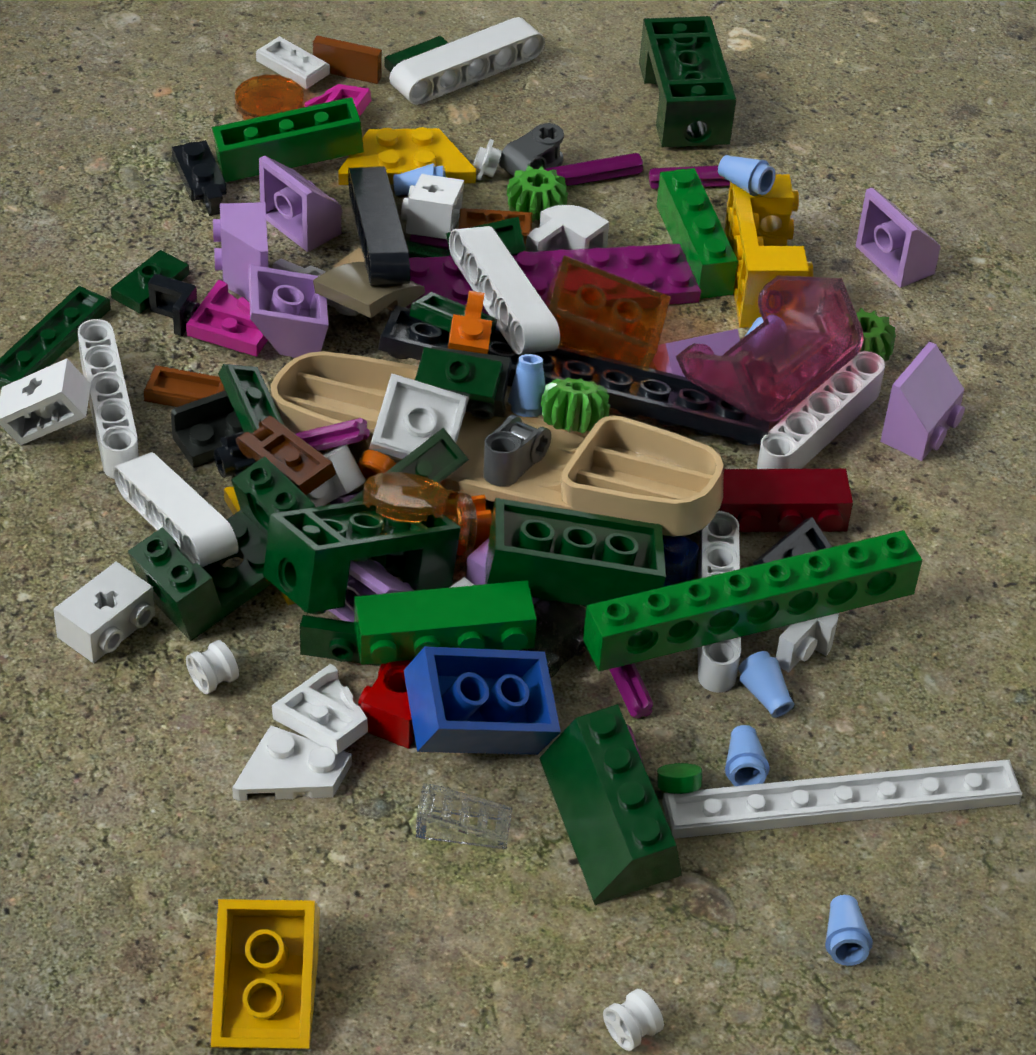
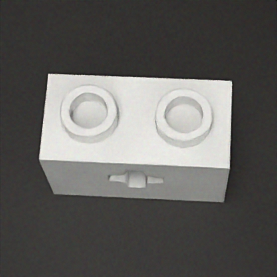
M421 174L416 185L410 186L408 198L404 197L401 219L407 220L406 233L447 239L446 233L451 232L459 220L464 180Z
M67 358L2 387L0 425L21 446L85 418L87 414L91 383Z
M117 561L54 608L57 638L92 663H95L106 653L114 651L125 638L138 628L146 626L152 617L155 616L153 586Z

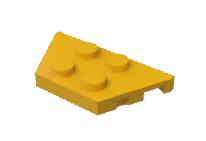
M439 128L369 129L362 138L364 152L349 155L338 170V185H348V168L385 166L389 183L394 184V174H401L435 163V166H444L447 178L464 180V184L476 183V168Z

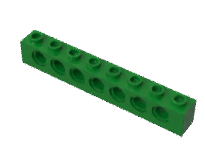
M902 530L590 604L586 608L583 641L599 672L914 595L922 558L905 531Z

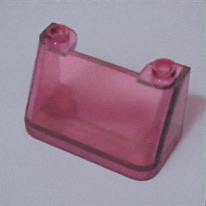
M776 276L763 287L758 297V307L764 322L722 356L715 355L706 344L694 343L688 346L676 356L682 373L686 379L759 421L775 422L781 419L861 351L864 341L863 330L842 278Z

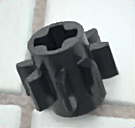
M243 432L220 438L223 447L214 449L215 463L223 478L229 476L234 478L257 462L254 458H247L236 443V438L242 435Z

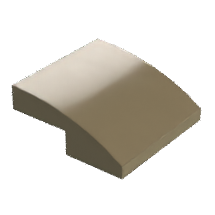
M352 262L338 266L313 280L316 294L370 318L387 306L394 309L395 305L406 307L425 293L424 286L410 281L409 284L370 286L365 262Z

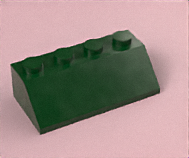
M495 499L486 557L485 584L528 580L531 597L549 602L558 601L577 604L584 607L663 587L666 579L662 525L513 500Z
M616 704L575 718L539 759L594 905L682 876L676 842L619 705Z

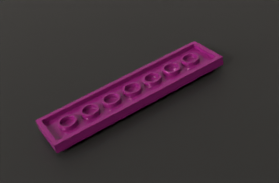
M680 244L596 247L574 250L559 249L537 252L523 251L512 256L550 312L699 303L701 289L695 280ZM451 255L445 257L409 258L410 281L424 286L425 293L413 302L433 292L466 306L469 290L473 291V289L453 261ZM410 303V304H409L408 306H406L405 308L411 309V304H412V303ZM483 306L482 313L489 315Z

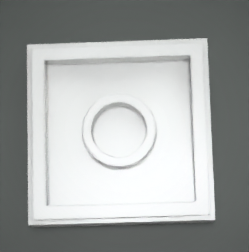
M391 373L369 449L403 459L442 428L447 431L456 443L469 397Z

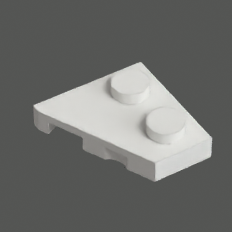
M332 664L323 668L272 705L274 720L317 744L330 748L337 755L368 732L367 717L361 707L354 703V697L348 686L343 687L340 683L338 670Z
M270 725L232 787L233 799L248 801L247 794L275 793V800L294 799L298 796L333 798L352 765V754L342 751L337 755L330 748L323 747L308 738Z

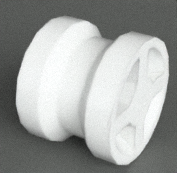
M221 640L210 643L208 649L202 653L196 651L186 657L188 672L195 685L204 694L215 691L217 685L222 681L232 682L239 677L237 662L230 649Z
M635 989L626 995L624 1003H613L603 1011L604 1022L609 1033L617 1044L627 1051H631L639 1046L643 1036H654L664 1028L663 1017L658 1006L648 993L642 989Z

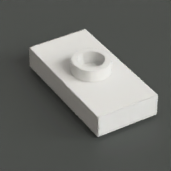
M280 36L256 51L257 62L305 89L330 74V64Z

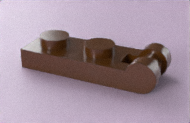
M268 416L259 422V428L252 433L247 431L236 438L239 449L247 458H254L258 461L265 456L305 495H308L336 475L333 463L272 416Z

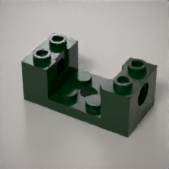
M711 16L644 18L639 65L644 84H657L659 88L656 128L661 147L679 148L682 146L730 144L736 96Z
M265 456L231 479L240 511L228 518L227 521L235 533L238 542V553L204 567H201L197 562L193 565L180 552L175 539L163 527L128 550L136 575L153 586L154 603L190 641L272 584L263 576L270 514L316 507ZM234 557L243 559L242 563L237 567H223V564L228 559Z
M416 493L270 514L263 576L304 612L315 615L323 614L326 610L345 607L351 560L363 562L371 557L374 561L379 562L387 572L393 576L400 577L403 583H408L414 591L449 588L453 582L461 527Z

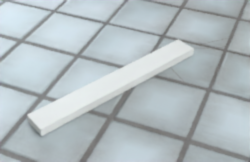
M1010 760L702 789L686 794L664 793L662 804L667 823L675 839L1014 805L1020 803L1022 792Z

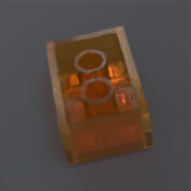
M564 255L550 282L544 303L555 317L559 326L560 341L558 346L648 368L657 353L671 296Z

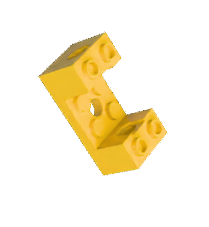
M775 174L774 184L765 195L758 194L757 196H752L730 182L724 232L738 260L734 298L739 328H751L758 317H764L767 314L776 316L783 322L786 328H799L801 313H807L808 310L806 284H812L813 263L812 261H807L804 246H786L787 240H793L794 220L790 216L792 212L798 211L799 193L797 189H792L790 174Z

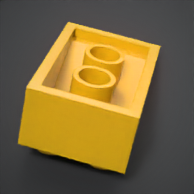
M218 899L211 1048L310 1049L319 951L320 908L316 901Z

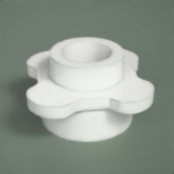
M492 139L489 140L487 148L479 147L473 166L479 169L477 180H481L483 174L493 177L497 169L502 150L492 147L494 142Z

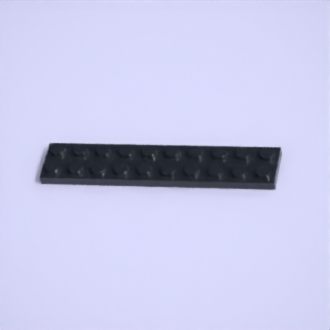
M395 305L381 334L378 350L388 352L390 356L397 359L412 358L421 360L424 347L448 348L450 332L409 316V308ZM495 330L490 335L488 354L511 358L512 367L508 386L511 387L519 357L525 354H516L502 333ZM558 346L554 351L528 353L540 356L543 359L545 385L551 383L552 380H565L567 377L577 380L582 378L583 381L587 382L594 381L597 385L607 389L610 408L617 409L626 416L637 417L641 415L656 419L659 423L666 426L682 425L694 428L703 435L714 436L718 434L730 437L743 445H761L764 435H768L772 398Z

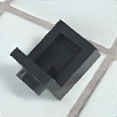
M154 274L148 282L150 311L173 318L174 334L183 336L186 332L187 322L200 306V303L197 302L196 286Z

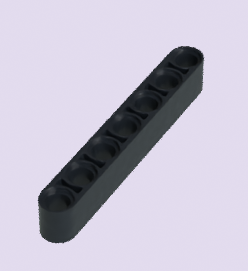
M385 166L348 168L350 202L370 286L409 284L410 262L408 248Z

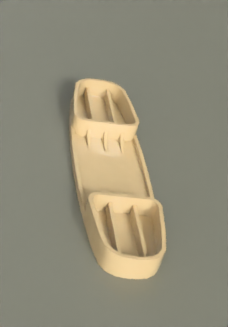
M326 351L312 352L294 358L280 370L270 385L271 396L285 427L293 433L358 418L366 420L367 428L370 431L369 437L360 442L347 444L355 461L358 463L363 452L370 450V443L391 373L415 380L418 367L358 355ZM505 405L504 417L493 416L491 419H481L469 412H465L456 444L469 460L437 485V487L470 496L485 494L486 500L494 502L496 498L660 524L662 525L663 535L675 537L690 535L702 530L713 520L720 509L723 499L724 464L720 454L708 445L623 416L604 417L594 425L591 431H586L583 434L578 431L569 433L564 429H555L553 425H548L543 421L542 415L535 417L519 416L522 419V423L537 429L545 427L551 431L549 449L543 459L535 463L516 483L508 486L492 485L483 477L485 438L500 427L510 415H516L511 411L510 406ZM333 448L325 449V450H322V451L327 452V451H329V450H331V449H333ZM387 455L396 463L402 460L400 458Z

